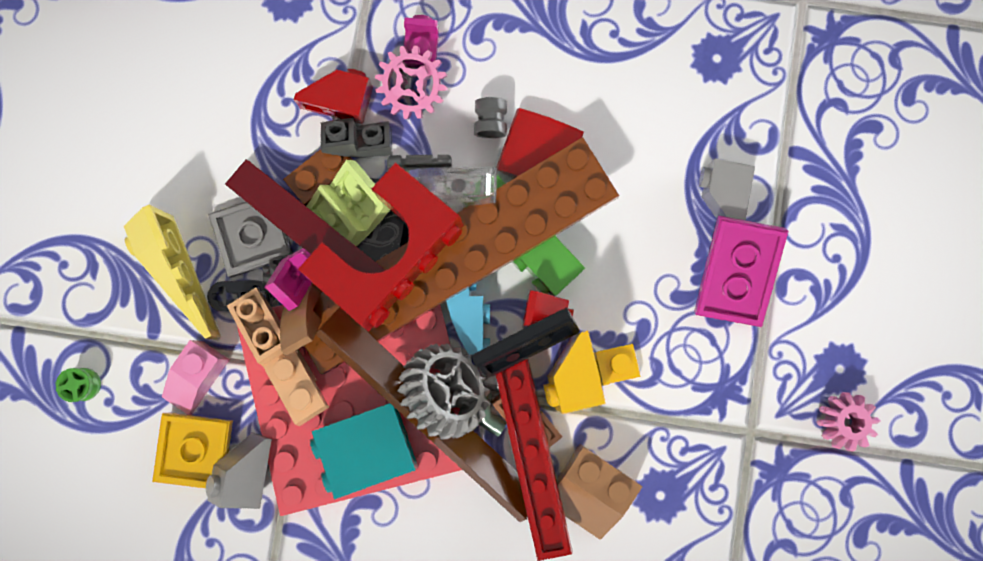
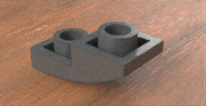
M354 118L321 122L322 153L347 157L393 155L390 123L386 121L356 126Z

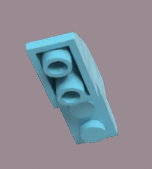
M477 283L446 301L457 335L469 355H473L490 346V338H484V324H490V304H483V296H470V291L477 290Z

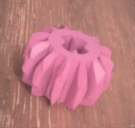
M842 392L840 398L836 396L828 398L830 407L821 406L819 408V411L826 416L825 419H820L816 423L819 426L827 427L821 436L823 439H832V447L841 449L844 446L847 451L852 452L856 450L857 445L864 448L869 446L867 436H878L877 432L871 428L872 424H878L881 420L870 416L876 407L873 404H865V397L862 395L852 397L849 392ZM851 417L852 424L845 426V418L850 419Z

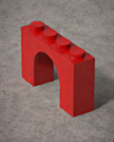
M396 162L371 189L384 205L407 223L409 243L401 260L383 272L364 273L350 267L322 242L298 268L304 276L368 332L372 327L377 328L384 323L390 314L388 309L397 299L401 301L409 295L414 287V280L422 272L425 274L434 267L438 261L437 255L446 245L450 247L458 240L462 234L461 228L464 226L460 216Z

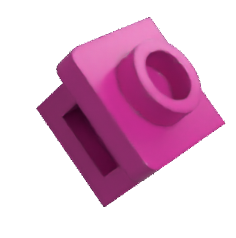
M304 248L282 259L265 285V288L289 311L299 306L312 283L298 270L311 255Z

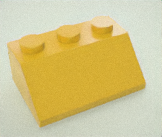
M589 331L578 333L570 338L547 376L549 383L543 385L547 404L552 406V408L555 407L561 414L606 404Z

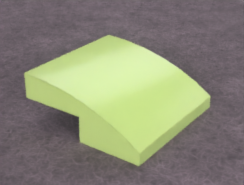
M346 160L331 184L320 185L306 206L355 246L360 244L390 211L371 189L375 183L355 160Z

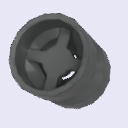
M485 97L475 100V113L478 115L479 120L474 123V135L481 138H502L507 136V124L503 121L504 115L507 113V101L496 97Z

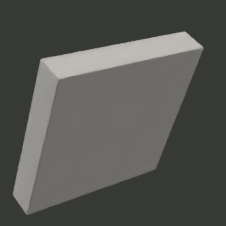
M247 202L208 214L227 276L230 278L262 268L263 266H268L270 260L274 257L293 254L288 236Z

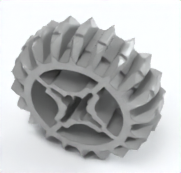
M449 343L440 346L437 344L430 345L424 350L421 349L416 352L414 357L409 359L404 365L405 371L399 377L404 384L398 389V392L406 396L401 405L408 406L411 411L407 418H416L418 420L417 429L427 427L428 437L439 435L441 440L449 439L450 437L459 438L465 435L466 432L469 433L479 425L478 423L486 416L484 410L490 405L485 397L488 396L491 390L483 386L487 377L480 376L479 369L471 363L472 354L462 356L461 347L451 349ZM429 369H439L440 373L432 374L429 372ZM457 407L460 409L458 415L450 413V409Z

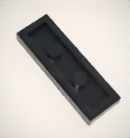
M566 307L471 356L475 366L487 378H490L578 334L580 329Z

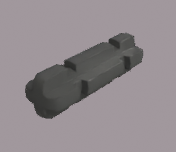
M448 154L438 155V158H433V155H406V158H402L401 155H390L387 159V171L395 162L410 175H432L433 171H438V174H450L452 171V158Z

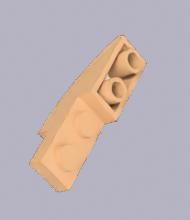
M256 287L227 305L257 363L264 367L294 424L301 426L328 409L329 406L315 383L317 379L299 349L287 356L281 351V321L260 290Z

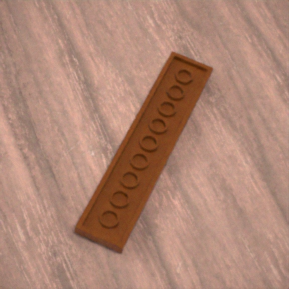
M582 137L457 212L464 225L461 228L462 234L458 240L450 247L446 245L437 255L438 261L434 267L425 274L422 272L414 280V287L409 295L401 301L397 299L388 309L390 314L384 323L377 328L372 327L368 333L378 342L618 199V192L585 139ZM409 242L377 260L376 263L385 270L390 269L401 260ZM325 293L320 295L313 309L315 314L322 320L318 330L339 308ZM316 335L313 341L304 345L320 374H325L345 362Z

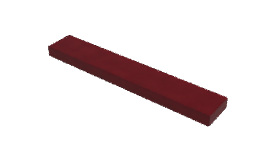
M245 159L225 183L227 187L310 254L323 242L344 262L357 271L364 273L385 271L383 267L249 160Z

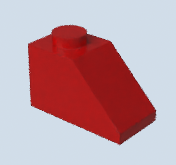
M349 68L345 72L336 69L296 92L293 100L300 109L339 119L354 118L355 123L363 124L373 86L369 77H366V74L362 71Z
M530 290L527 296L522 328L524 329L566 307L573 316L574 309L568 308L569 300Z

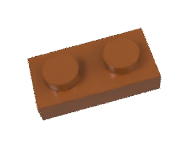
M320 149L283 180L300 201L307 206L320 185H330L344 162L353 159L347 156L322 153Z

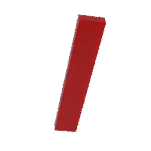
M528 358L496 374V379L537 561L572 555L573 549Z

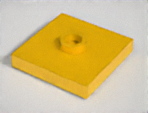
M169 412L162 413L152 482L206 488L207 479L212 475L213 465L229 453L233 420Z

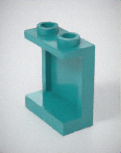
M390 403L311 431L314 438L310 439V446L316 459L321 458L325 472L321 473L322 482L327 493L332 492L334 500L415 471L418 468L400 412Z

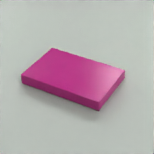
M718 216L694 309L695 315L762 327L789 231L783 227Z

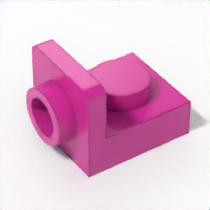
M414 15L413 18H404V47H406L408 53H412L413 47L418 46L420 47L421 56L429 50L432 52L430 61L437 60L438 21L432 20L431 17L426 15ZM416 60L405 61L411 68H419L425 65Z

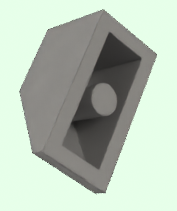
M715 158L707 167H703L700 174L699 187H703L702 199L716 219L718 216L746 220L755 166Z
M251 433L214 464L212 475L208 477L206 482L207 500L219 508L260 509L272 439L260 434Z

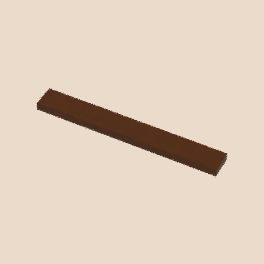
M339 307L315 335L407 418L411 411L408 406L401 405L406 396L398 392L400 386L404 384L399 379L401 373L405 371L404 365ZM407 418L417 428L418 420L416 418ZM427 427L419 429L519 522L527 520L528 517L518 472L476 432L472 430L459 438L450 437L449 439L441 440L439 435L428 437Z

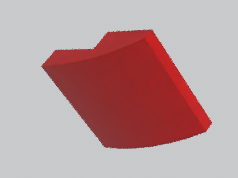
M517 108L495 170L516 178L581 139L584 131L553 118Z

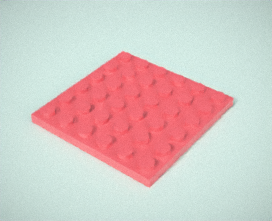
M441 305L382 339L379 343L402 365H405L409 359L414 357L416 352L421 349L424 350L430 345L437 344L440 346L449 343L451 347ZM284 306L272 307L281 321ZM238 328L261 434L272 439L268 465L280 516L462 470L400 413L418 468L415 471L334 500L332 492L327 493L324 488L321 473L325 472L321 458L316 459L313 455L310 439L314 437L311 431L389 404V402L346 362L325 374H320L305 346L299 348V351L317 379L315 383L329 408L301 426H297L290 417L264 367L257 363ZM430 368L429 372L436 374L440 373V370ZM451 408L456 415L459 414V408Z

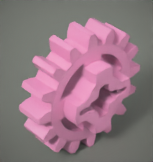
M401 46L399 56L390 51L388 56L391 62L389 64L379 63L380 67L385 70L384 74L375 75V79L382 81V86L375 89L376 93H385L386 95L381 104L383 106L393 104L391 110L393 115L403 110L404 119H409L412 112H415L418 119L423 118V109L434 113L435 110L432 103L434 101L443 103L444 101L438 95L439 91L448 90V87L440 82L441 79L447 77V73L438 72L437 70L442 62L439 59L431 62L432 52L429 50L421 56L420 47L418 46L413 47L412 53H408L406 47ZM416 60L425 65L420 66L418 69H411L405 61ZM394 71L397 74L396 85L391 88L390 81ZM405 73L414 78L418 76L419 80L415 83L418 92L405 88V85L408 83ZM433 77V89L429 96L426 91L427 80ZM406 96H412L418 102V105H405L399 100Z

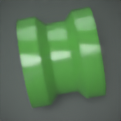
M68 368L57 377L55 383L56 391L59 397L68 402L89 401L99 393L101 379L92 369Z

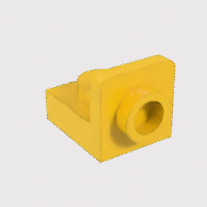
M633 344L594 352L602 386L641 377Z

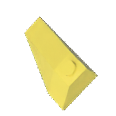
M151 205L142 207L124 225L127 234L124 240L128 251L137 258L205 339L216 340L220 338V332L174 216Z

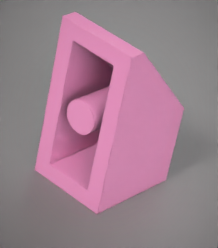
M189 340L169 369L162 398L187 415H192L230 359L203 341Z

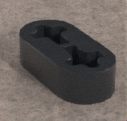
M258 280L217 282L211 286L207 295L210 306L216 311L230 312L227 305L256 287H259L260 291L266 293L265 299L270 306H272L275 297L268 290H264L263 281ZM224 288H226L228 293L237 294V299L226 300V306H224L222 301L217 300V296L223 294Z

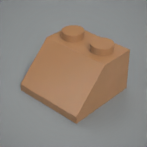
M581 444L578 445L556 479L565 517L599 540L624 517L643 487Z

